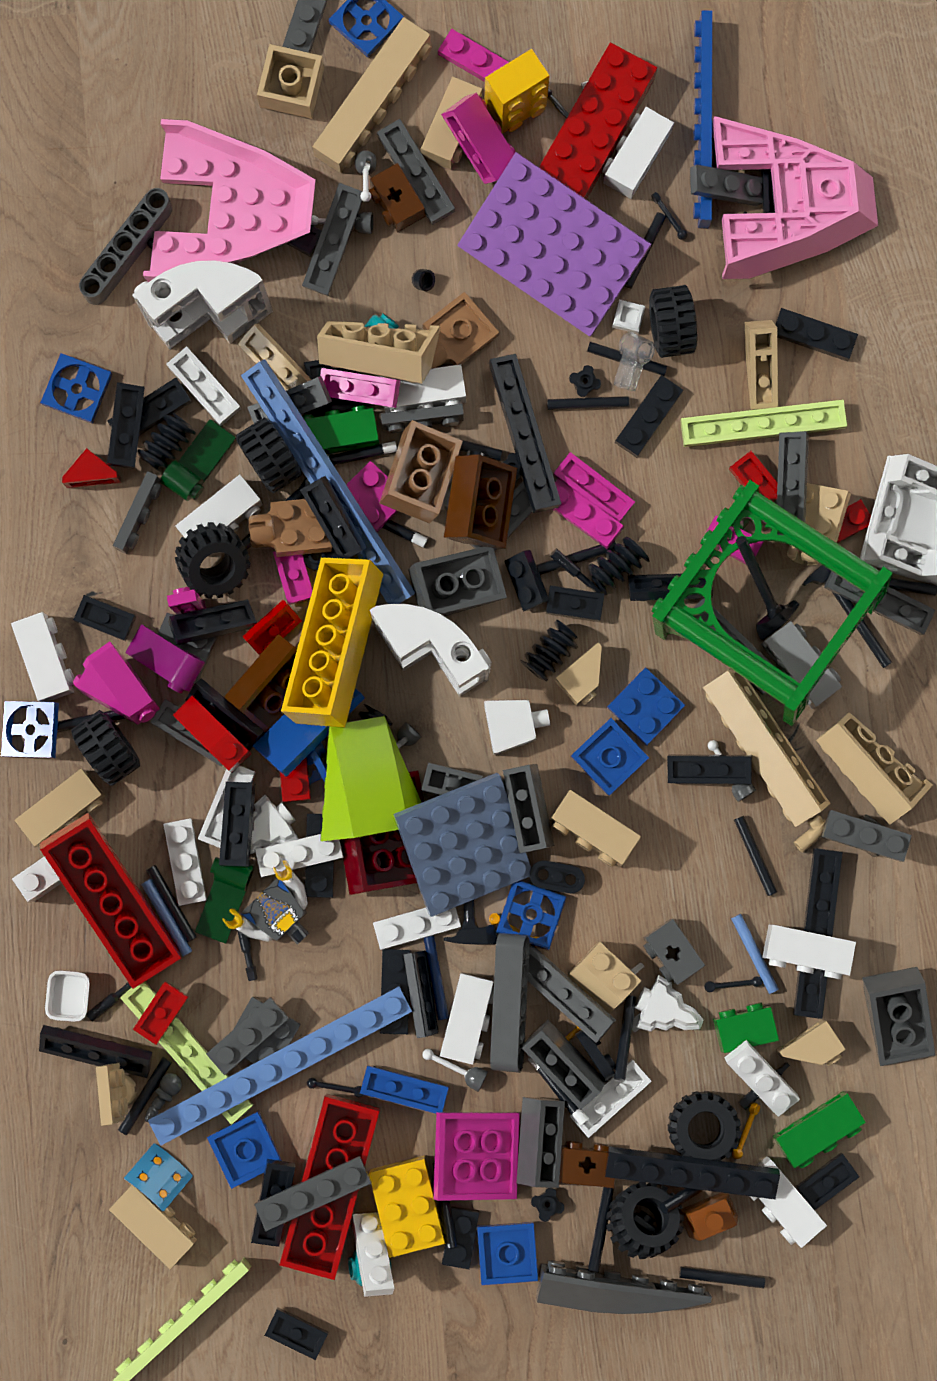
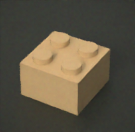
M269 44L257 92L259 106L312 119L324 72L322 56Z

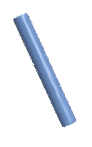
M149 879L142 883L144 891L182 957L191 953L192 950L152 880Z
M742 915L734 916L731 920L768 993L771 994L779 990Z

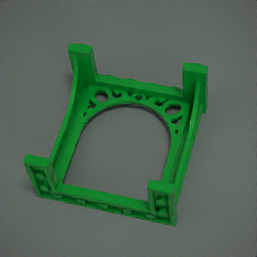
M749 480L745 487L741 485L736 490L732 498L735 501L729 509L725 507L716 520L718 525L713 532L708 530L700 542L703 546L698 553L695 554L693 552L684 564L686 569L681 576L676 575L668 586L670 592L665 599L659 598L653 606L651 612L654 613L652 615L655 634L663 640L666 639L668 634H675L694 643L785 705L783 721L793 726L808 705L811 691L867 612L872 615L886 595L893 572L884 566L880 571L760 494L759 485ZM750 520L754 522L755 532L752 536L746 537L749 544L775 541L791 545L865 592L801 683H798L730 637L720 626L713 611L711 590L714 577L722 563L739 549L736 542L729 544L727 539L731 540L733 529L737 537L745 536L740 529L744 530ZM761 521L766 524L765 528H769L772 530L770 533L763 534L761 532ZM713 557H717L720 560L717 564L711 562ZM703 578L706 580L703 588L692 587L700 583L698 579ZM693 594L702 595L705 598L704 604L698 608H689L685 605L684 601ZM704 612L709 615L707 622H704L701 616L699 619L694 617Z

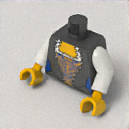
M282 861L286 867L284 871H277L273 867L277 879L240 914L233 908L229 909L235 916L232 921L222 919L228 928L237 929L250 938L266 942L273 939L278 941L287 933L297 945L309 934L298 922L307 914L305 908L308 902L305 887L295 873L292 872L288 861Z

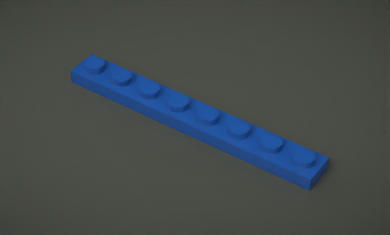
M702 10L700 19L695 20L694 37H699V46L694 48V63H699V72L694 73V89H698V98L694 99V115H698V124H694V141H698V150H694L693 165L712 167V11ZM698 196V202H694L693 219H698V228H709L712 220V198Z

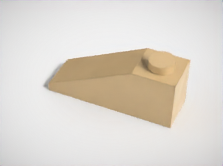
M772 320L745 322V354L750 409L778 407L777 326Z

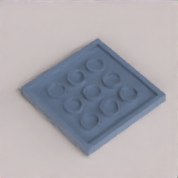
M498 773L393 814L430 917L530 877L531 866L526 852H519L509 800L501 776Z

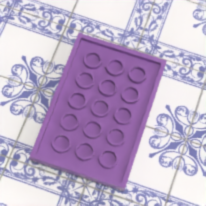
M515 152L457 246L591 337L652 244Z

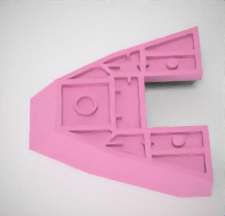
M714 116L712 138H714L717 168L723 170L771 169L775 213L723 214L722 229L726 261L722 273L723 279H750L828 252L878 226L873 177L856 163L797 138Z
M161 119V126L166 133L161 181L171 184L208 185L213 187L207 234L154 231L150 271H144L143 273L144 278L148 282L167 270L195 261L215 260L237 264L310 233L316 179L262 149L188 120Z

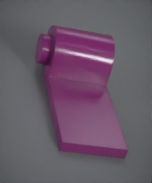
M142 624L125 652L169 681L167 686L181 694L184 690L190 692L206 663Z

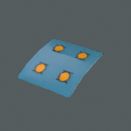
M154 1143L124 1179L146 1195L162 1211H165L193 1175L173 1156Z

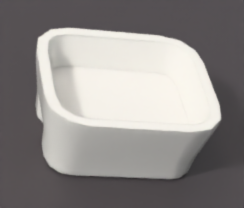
M55 971L49 976L45 1012L50 1019L75 1022L85 1018L90 980L87 975L80 972Z

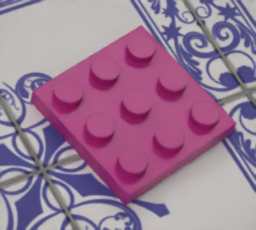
M436 1112L434 1200L517 1199L519 1113Z

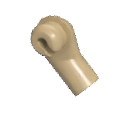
M816 814L808 820V825L811 828L794 841V845L800 852L806 851L821 837L826 820H823L821 815Z

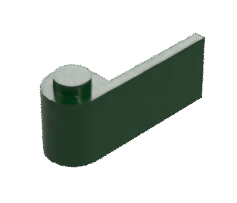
M209 419L180 460L173 461L166 468L160 483L186 501L196 500L204 489L203 483L237 438Z
M215 857L210 873L214 874V882L195 933L227 944L232 929L228 928L222 919L224 918L226 921L234 919L235 916L229 911L231 908L239 912L255 865L249 863V867H222L219 865V858Z

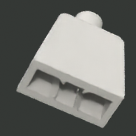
M529 700L484 701L493 755H498L535 741V728L550 726L548 710L531 712Z

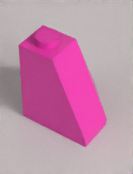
M110 641L86 658L83 663L85 671L82 675H76L73 681L75 687L85 696L137 725L151 720L155 713L160 710L128 660Z

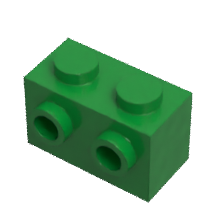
M758 1002L746 1005L747 1011L736 1013L735 1009L718 1012L719 1017L713 1018L721 1052H732L746 1040L752 1047L779 1041L771 1007H763V1003Z

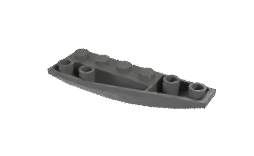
M549 1260L548 1264L541 1263L536 1294L537 1303L612 1314H642L679 1310L711 1303L712 1298L710 1293L705 1291L704 1286L688 1284V1288L678 1287L677 1282L661 1279L660 1283L649 1282V1277L642 1275H632V1279L621 1277L620 1272L613 1270H604V1274L588 1271V1266L576 1265V1269L566 1268L565 1263Z

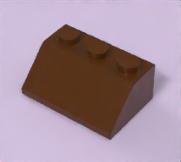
M479 454L455 456L444 538L463 544L506 549L517 468Z
M279 634L224 696L265 732L284 715L281 709L297 648Z

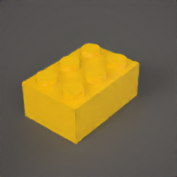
M532 49L485 77V102L487 110L493 120L500 125L502 134L508 130L509 132L515 131L523 124L522 121L530 116L532 118L539 116L545 111L547 106L550 75Z
M425 1155L370 1169L369 1176L389 1258L445 1244L437 1203L433 1199L434 1191Z

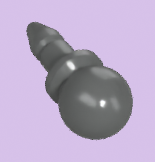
M168 1073L161 1078L160 1088L155 1090L158 1096L155 1097L151 1103L152 1105L147 1109L146 1122L158 1115L166 1100L171 1102L173 1100L172 1096L180 1092L182 1081L178 1075Z

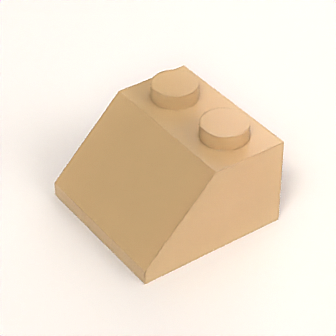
M599 941L567 974L574 983L609 1014L641 982L628 967Z

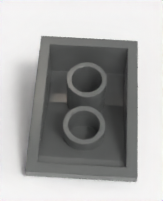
M491 547L476 548L417 562L408 569L418 606L437 612L444 617L507 598L494 548Z
M918 967L862 977L867 1010L880 1066L935 1056L926 984Z

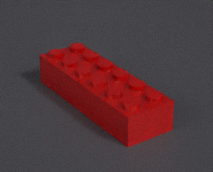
M610 42L539 168L587 200L601 176L605 164L611 158L653 84L657 67Z
M89 813L40 843V851L132 989L181 959L180 952Z
M326 1094L302 1182L358 1156H361L366 1166L381 1108ZM359 1189L292 1219L279 1265L335 1280Z

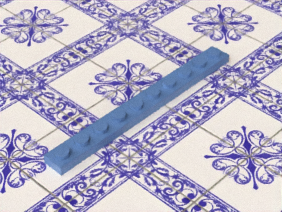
M264 359L243 373L241 377L285 441L310 484L323 476L327 477L367 547L356 554L359 559L371 560L383 573L379 591L388 604H400L414 595L415 591L267 361Z
M399 986L149 1119L148 1122L161 1146L411 1013L412 1009Z

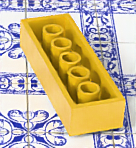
M321 558L281 709V712L296 724L344 728L346 726L372 622L370 609L376 606L383 573L371 560Z

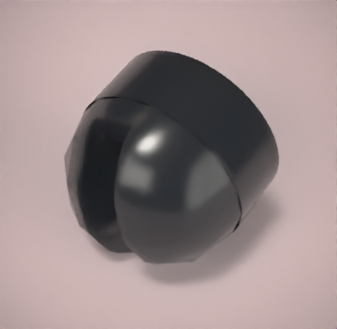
M418 269L411 277L412 284L418 290L430 291L435 284V275L431 270Z

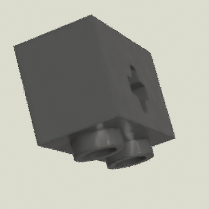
M428 763L421 790L422 792L440 796L480 780L483 776Z
M669 919L643 937L646 941V944L643 945L644 949L652 960L657 957L662 967L659 970L668 983L673 980L678 985L705 966L674 919ZM668 946L678 949L675 953L676 960L672 958L666 959L665 955L668 953L666 948Z

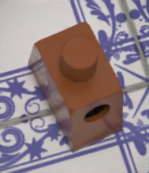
M718 1193L679 1210V1214L684 1215L683 1224L688 1237L698 1241L733 1228L738 1223V1215L729 1193Z

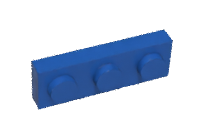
M367 1065L360 1094L436 1114V1112H443L449 1086Z

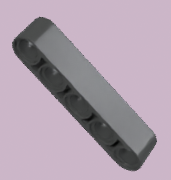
M153 188L145 194L81 278L79 288L88 303L99 305L108 298L146 248L149 239L154 237V231H159L171 215L172 204L168 194L163 189ZM157 200L165 201L161 208H153L152 205ZM139 222H149L145 229H136ZM123 243H132V247L129 250H120ZM110 263L116 264V268L112 272H104L106 265ZM90 286H100L98 292L94 294L88 293Z
M499 933L497 937L490 1055L492 1070L521 1073L523 1068L524 1050L522 1047L525 1044L530 948L528 935Z

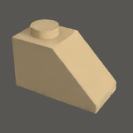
M599 643L555 679V682L576 706L580 702L586 705L597 695L594 690L599 686L602 646Z
M820 1020L776 1051L782 1057L819 1065L826 1063L829 1066L842 1057L840 1053L846 1049L828 1022Z

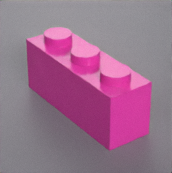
M476 92L463 97L441 115L484 184L500 178L515 154V150L507 143L502 135L500 125L493 120L487 110L486 102Z

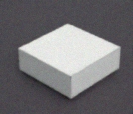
M619 299L612 328L638 334L646 306Z

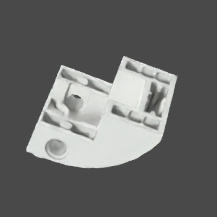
M215 260L195 261L176 266L158 275L150 282L145 281L135 288V293L132 294L148 325L154 329L169 350L210 319L230 344L248 331L254 324H257L273 312L263 280L258 274L232 263ZM175 313H182L180 320L176 322L169 320Z
M910 454L887 456L860 559L881 569L884 566L895 574L937 585L936 465Z
M386 604L370 609L375 627L403 670L408 669L432 653L459 697L480 683L488 681L492 663L483 649L478 651L469 637L446 617L424 607L409 604ZM458 658H466L464 662L457 660Z

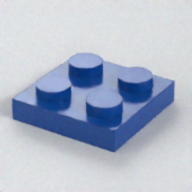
M645 667L607 708L647 746L678 714L685 704Z
M612 718L571 755V758L608 796L649 759Z
M259 1111L207 1137L231 1189L264 1173L267 1159L282 1161Z
M534 1222L477 1226L481 1285L538 1281Z

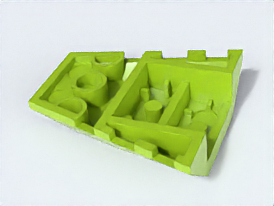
M385 716L346 722L345 728L329 726L326 760L327 772L324 785L325 798L322 810L323 823L320 841L356 838L399 830L393 814L420 804L421 800Z

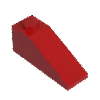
M193 696L173 714L231 773L252 754Z

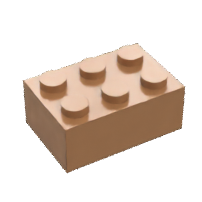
M412 420L403 430L379 504L430 524L440 513L453 473L455 456H458L463 441Z

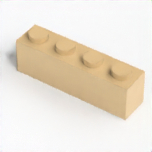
M327 321L317 336L319 364L422 384L432 368L440 326L430 325L429 330H419L416 328V325L405 324V329L389 328L388 324L378 323V325L369 328L364 327L363 323Z
M847 713L828 728L816 741L820 744L822 750L839 766L841 772L854 783L860 794L868 799L877 813L890 825L911 810L933 784L927 779L921 781L914 775L916 770L910 764L906 763L903 765L894 757L895 751L888 745L878 744L875 741L876 735L851 713Z

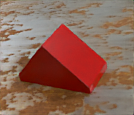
M87 448L62 477V484L66 488L121 483V477L118 473Z

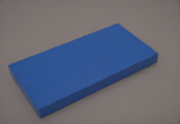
M356 688L349 714L365 699ZM284 714L253 747L287 777L329 735V726L296 724Z

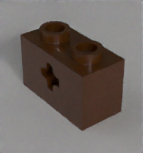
M398 163L370 178L371 189H369V192L371 193V198L375 204H381L384 209L382 216L389 227L393 225L397 233L425 217V208ZM394 196L396 199H400V201L396 203L394 199L391 200V197Z
M566 1141V1145H562L559 1183L614 1188L615 1178L605 1177L608 1150L611 1145L594 1144V1148L583 1147L582 1142ZM585 1157H589L591 1162L594 1163V1165L588 1167V1170H584L583 1166L579 1164V1161H585Z

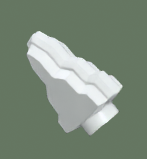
M264 795L254 804L255 811L253 812L250 854L255 853L256 849L299 839L290 825L296 820L283 803L275 806Z
M660 975L656 978L651 989L646 987L642 989L635 1006L636 1009L641 1011L637 1027L652 1031L655 1028L668 1030L674 1026L683 1030H696L701 1028L704 1021L693 1007L684 1004L682 994L672 989V982L668 983Z

